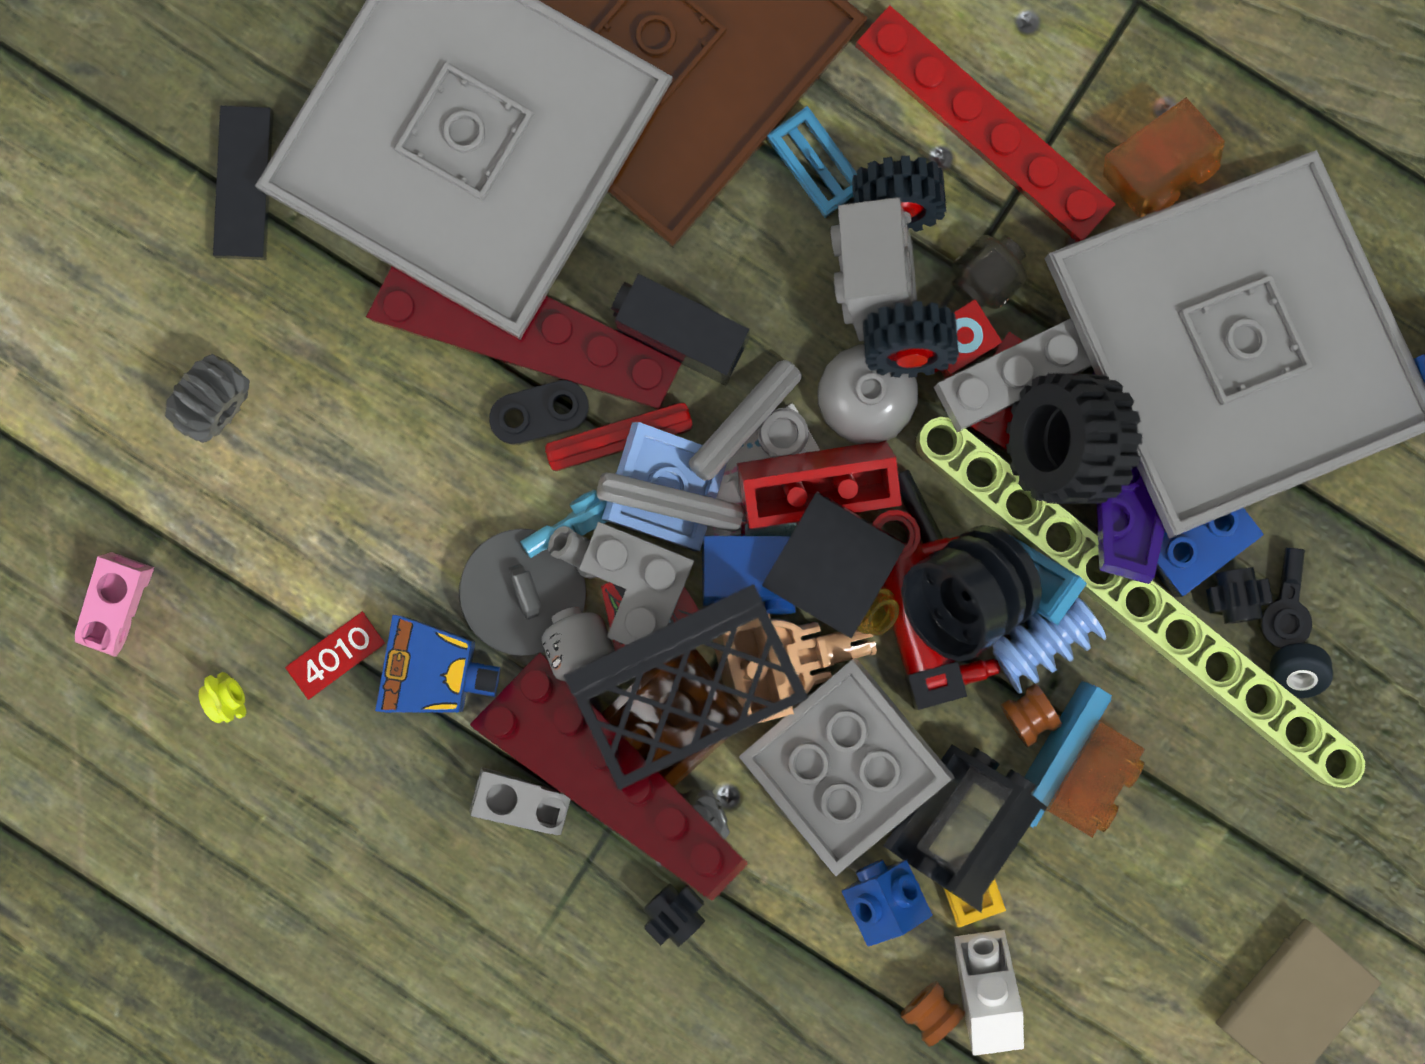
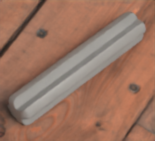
M788 360L777 362L689 460L690 469L704 481L713 479L800 382L802 374L793 363Z
M603 473L598 482L597 497L600 500L727 531H738L742 523L744 509L739 504L614 473Z

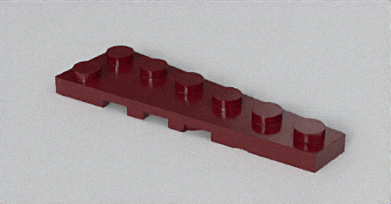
M392 266L366 316L369 320L426 339H433L465 351L478 353L517 367L540 372L556 379L571 381L592 390L654 409H660L682 366L680 362L548 296L543 300L528 328L519 340Z
M541 653L537 654L470 723V726L711 901L749 864L659 771L625 788L618 789L574 695H572L566 681H561L554 676L548 659ZM590 702L597 719L611 724ZM602 728L612 747L616 732ZM622 735L615 757L624 775H627L643 767L646 758Z

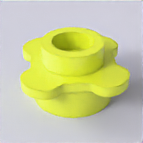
M225 672L219 673L217 678L209 675L204 679V686L199 689L198 697L204 712L212 721L216 723L225 721L228 723L234 720V716L239 719L246 716L245 695L236 680Z

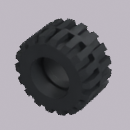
M1047 373V376L1040 375L1032 379V386L1025 385L1020 392V402H1014L1011 413L1013 417L1012 421L1008 422L1006 433H1009V443L1006 444L1007 455L1012 457L1010 467L1013 475L1020 476L1018 483L1024 491H1030L1033 499L1045 501L1046 503L1107 502V498L1118 496L1122 492L1121 485H1128L1133 478L1131 469L1132 467H1138L1140 455L1137 454L1138 444L1142 445V433H1138L1137 426L1141 420L1139 412L1132 409L1134 400L1130 393L1123 392V385L1117 380H1109L1108 376L1094 374Z

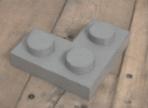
M598 522L579 570L626 589L607 637L628 645L667 626L694 561Z

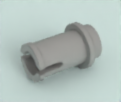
M566 526L555 530L548 543L550 555L577 567L581 576L589 579L595 578V576L579 570L591 540Z

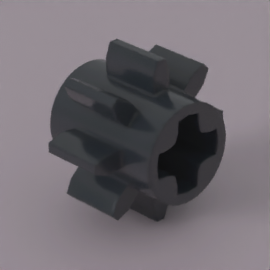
M1254 567L1217 573L1218 586L1210 587L1206 590L1210 613L1222 612L1224 624L1263 618L1261 606L1273 602L1269 578L1256 580Z
M669 883L643 908V911L651 918L644 925V929L660 946L670 938L679 947L706 921L697 912L704 905V901L688 884L678 892Z

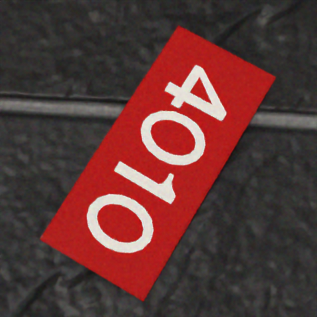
M362 611L287 665L285 669L309 700L382 647L385 642Z

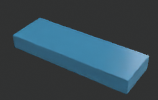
M1081 681L1060 716L1062 726L1055 731H1051L1025 775V778L1036 786L1032 795L1047 807L1112 700V695L1084 681ZM1042 809L1039 811L1030 827L1037 826L1045 811Z

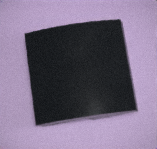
M817 491L762 586L842 634L852 638L892 571L906 543Z

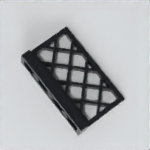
M754 584L563 676L577 701L619 790L809 698ZM757 618L767 636L761 658L731 648L738 627ZM730 632L726 646L711 641ZM705 645L723 652L713 681L684 672L692 649ZM771 646L780 665L766 661ZM683 654L678 669L663 664ZM728 654L758 664L749 693L719 684ZM655 667L676 674L666 704L637 694L643 674ZM763 667L785 673L794 694L775 703L754 696ZM681 677L711 687L701 716L672 707ZM635 678L631 692L616 687ZM716 689L746 699L740 719L728 726L706 719ZM608 690L629 697L619 727L598 720L589 699ZM634 700L664 710L654 739L624 729ZM752 701L767 706L747 716ZM669 712L699 722L691 744L677 748L659 741ZM704 724L720 729L699 739ZM602 728L616 732L612 747ZM622 735L651 745L645 765L627 775H624L615 757ZM657 747L672 752L652 762Z

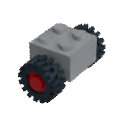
M891 156L883 158L882 164L874 160L867 163L868 169L860 167L857 170V175H853L854 203L838 205L839 225L831 226L833 252L835 257L839 256L840 272L834 273L838 304L842 303L845 324L853 323L859 341H864L866 365L868 364V369L871 371L877 370V374L883 376L891 372V377L898 378L902 374H908L909 378L918 377L917 373L924 372L926 376L935 374V368L943 371L949 368L948 364H955L957 357H959L956 315L954 312H950V308L946 306L939 308L938 303L930 302L927 306H922V301H917L913 244L909 229L912 228L914 232L923 230V224L932 227L936 224V219L942 220L944 218L946 198L943 170L938 168L936 162L931 161L927 163L926 158L923 157L910 161V156H901L900 161H893Z

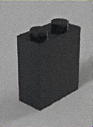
M640 274L637 275L633 285L627 282L622 284L611 307L614 310L613 316L616 317L615 322L618 332L724 386L727 385L749 341V328Z

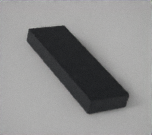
M220 106L213 256L215 258L266 260L269 196L258 190L255 185L271 160L274 112L271 108Z

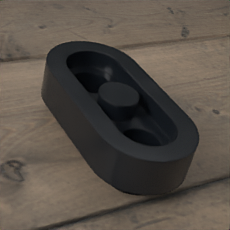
M567 380L555 381L511 393L498 399L490 411V427L495 436L506 444L518 446L578 429L588 417L589 400L584 390L576 383ZM566 396L573 402L571 411L563 415L556 413L554 410L556 399ZM511 410H519L524 415L523 423L517 428H511L506 425L505 417Z

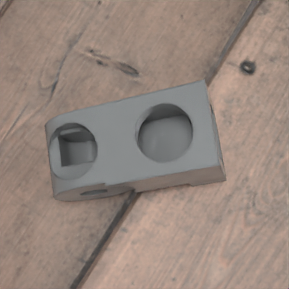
M481 767L469 812L470 816L543 833L561 835L571 799L559 790L536 785L528 780Z

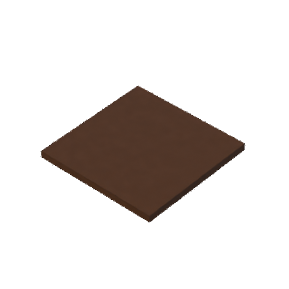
M539 0L672 76V83L607 191L610 196L672 248L676 246L766 141L767 135L778 127L868 20V17L847 0Z

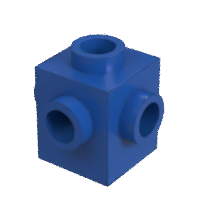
M883 859L875 861L856 871L855 873L859 880L841 891L868 947L902 936L933 916L907 860L890 866H886Z

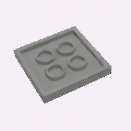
M857 658L848 662L813 692L808 699L799 704L793 710L794 714L785 716L739 756L835 876L844 871L955 778Z

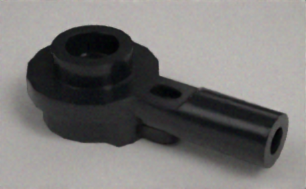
M1285 547L1279 600L1269 604L1263 611V618L1260 620L1261 631L1265 639L1272 646L1280 649L1291 644L1304 643L1309 638L1312 630V617L1308 609L1299 602L1305 556L1304 549Z

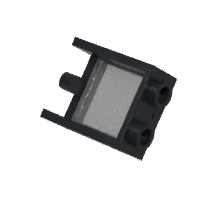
M951 744L941 761L955 778L896 826L883 846L903 861L907 860L910 866L981 913L983 895L1041 809L1046 811L1048 807L1032 795L1036 786L1019 773L1010 769L1007 775L1003 776L996 771L1000 764L981 750L974 747L971 753L967 754Z

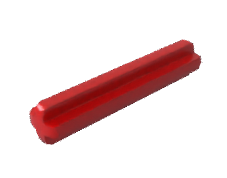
M679 402L548 442L545 445V452L549 465L553 471H560L622 452L632 422H640L673 435L688 432L693 428L689 409L685 403Z

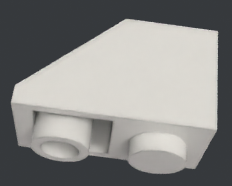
M1005 930L954 936L963 1008L966 1012L965 1020L973 1056L1024 1049L1023 1009Z

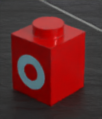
M976 299L954 312L956 315L959 357H957L955 364H948L949 368L943 371L934 369L935 373L941 371L945 379L995 350L1002 343V340Z

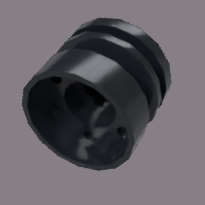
M981 525L968 529L957 539L947 543L942 550L933 552L912 566L904 576L901 595L904 611L914 631L924 643L945 658L964 661L975 658L995 644L1002 635L1009 634L1018 625H1022L1029 620L1039 609L1042 589L1039 573L1031 556L1022 545L1000 528Z

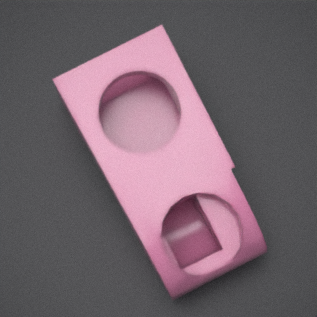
M113 552L98 556L77 623L75 642L116 657L126 641L132 617L135 616L144 588L148 587L154 567Z

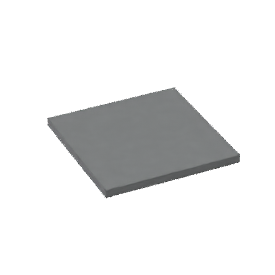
M366 0L255 186L261 192L520 340L672 83V76L539 0Z
M1317 150L1049 253L1044 258L1096 375L1108 376L1109 380H1117L1123 385V392L1130 393L1134 400L1132 409L1139 412L1141 422L1137 426L1138 433H1142V445L1138 444L1137 454L1140 455L1137 468L1169 538L1425 433V383Z

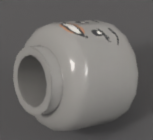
M579 607L567 608L556 613L551 618L553 624L545 630L541 637L552 672L561 681H565L564 675L615 651L611 639L607 637L608 631L603 618L592 612L582 613Z

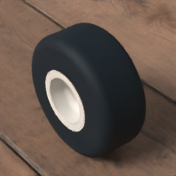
M1308 643L1291 644L1281 648L1273 655L1270 661V676L1296 698H1309L1321 694L1332 683V661L1329 654L1319 646Z

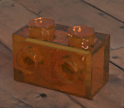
M1186 97L1106 154L1103 176L1139 218H1142L1153 210L1157 212L1172 206L1180 197V191L1195 181L1197 184H1201L1211 178L1221 167L1220 162L1225 140Z
M1098 722L1046 811L1092 838L1097 829L1105 832L1119 809V806L1113 802L1122 787L1131 788L1144 768L1145 762L1140 760V757L1145 748L1105 724Z

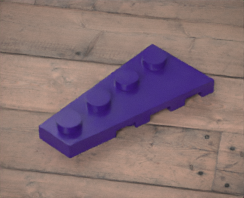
M1132 467L1133 478L1128 485H1121L1122 492L1115 498H1107V502L1097 503L1099 570L1150 584L1155 578L1165 528L1138 468Z

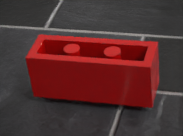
M886 440L879 443H865L737 463L742 507L749 529L799 522L817 491L853 513L902 506L897 460Z

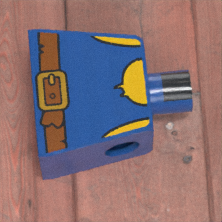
M392 615L375 711L463 712L467 692L495 697L499 683L500 667L472 662L475 650V641L409 617Z

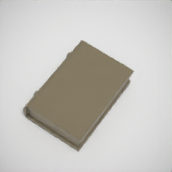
M1304 918L1288 938H1283L1284 942L1237 998L1231 1000V1005L1215 1022L1216 1025L1261 1064H1314L1381 985L1378 979L1313 923Z

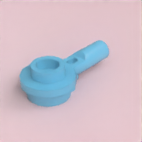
M591 490L579 496L569 504L572 512L565 519L553 526L546 525L521 540L520 543L529 558H532L547 549L551 535L559 527H569L574 532L583 536L596 529L598 522L605 524L607 521L602 520L607 501L600 500L597 497L596 490Z

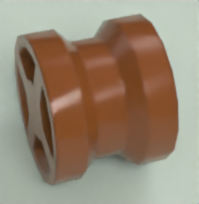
M1035 683L1026 688L1025 695L1016 701L1008 699L1000 704L1009 723L1026 747L1036 743L1038 735L1045 730L1055 731L1062 726V722L1050 701Z
M937 981L923 989L905 1007L900 1015L907 1024H915L921 1030V1039L929 1047L938 1043L952 1031L966 1013L958 1003H950L944 997L945 990Z

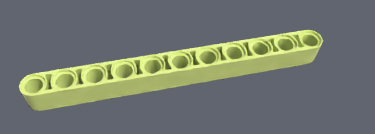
M949 417L931 419L920 429L916 437V449L924 462L1026 545L1080 576L1087 583L1083 589L1085 593L1316 781L1329 786L1346 788L1354 785L1361 779L1365 771V760L1362 752L1352 742L1154 581L1146 584L1110 573L1108 579L1103 584L1092 582L1087 576L1086 565L1090 558L1099 556L1098 536L1058 503H1046L1045 501L1033 499L1031 492L1024 491L1018 484L1020 476L1013 475L1010 464L967 429L956 432ZM940 428L950 433L953 439V448L949 454L938 455L931 451L927 444L929 431ZM982 460L991 467L993 474L988 486L977 487L968 480L967 467L971 461ZM1013 492H1021L1030 499L1032 505L1031 512L1024 520L1012 517L1007 510V499ZM1053 524L1063 525L1070 533V544L1064 552H1057L1051 549L1047 543L1046 533ZM1133 588L1143 590L1149 599L1147 611L1139 617L1131 614L1126 606V597ZM1174 620L1183 622L1188 630L1186 644L1178 649L1172 647L1166 639V629ZM1215 652L1222 654L1228 664L1225 676L1218 681L1211 679L1206 671V661ZM1258 684L1266 691L1267 703L1264 709L1254 713L1247 707L1246 694L1252 686ZM1299 717L1306 725V736L1301 743L1293 745L1287 739L1286 727L1293 718ZM1340 750L1345 756L1346 767L1343 773L1333 778L1327 772L1326 759L1333 751Z

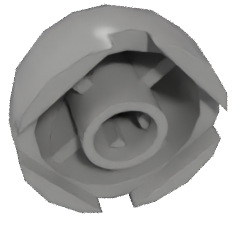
M858 344L841 351L826 366L818 384V407L825 424L840 437L856 445L879 443L895 438L911 422L918 405V383L916 378H909L908 374H902L900 378L891 377V372L883 376L877 374V370L871 371L868 369V364L866 365L864 344Z

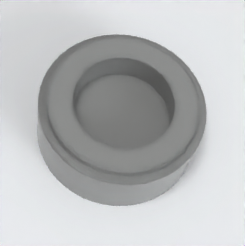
M778 408L759 426L758 441L764 452L771 457L799 454L808 440V426L798 412L788 408Z

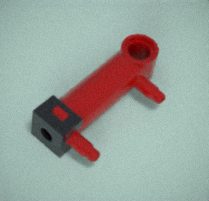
M888 510L877 516L872 524L882 528L888 522H895L900 524L907 534L906 546L883 584L882 591L906 672L905 679L913 707L916 710H921L967 697L965 685L986 680L989 676L999 674L1000 666L998 660L995 658L985 661L978 660L959 666L955 660L945 658L929 648L914 631L904 611L901 595L904 576L911 567L933 552L942 550L947 543L957 539L959 536L953 538L945 537L922 544L920 528L916 520L907 512Z

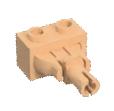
M758 618L738 627L731 646L732 649L761 658L767 636ZM771 619L807 694L814 685L824 683L832 677L831 671H823L811 675L810 671L868 655L873 656L877 651L875 641L851 646V642L874 636L868 623L859 626L852 638L841 632H835L802 640L801 637L821 631L818 622L798 626L786 620ZM730 632L713 639V642L726 646ZM771 646L766 661L780 665ZM715 649L719 664L723 652ZM728 654L721 675L723 683L727 687L749 693L758 664ZM763 667L754 696L775 703L794 694L785 673ZM733 695L739 704L744 707L746 699ZM752 701L747 714H753L767 706ZM787 708L761 722L794 714L793 708Z

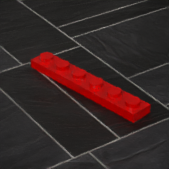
M889 5L856 42L855 47L1076 242L1084 240L1116 205L892 6Z

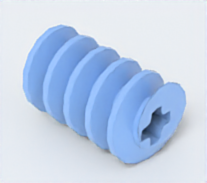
M1077 597L1058 625L1046 618L1044 619L1035 612L1026 621L1028 629L1018 625L1009 633L1011 640L1002 635L992 646L993 654L998 660L1005 676L1018 693H1022L1019 679L1021 675L1026 676L1036 684L1039 682L1037 665L1041 664L1053 673L1057 671L1053 655L1058 653L1071 662L1074 660L1071 648L1072 643L1076 642L1088 651L1091 649L1088 637L1089 632L1093 631L1103 640L1106 639V635L1088 605L1080 597Z

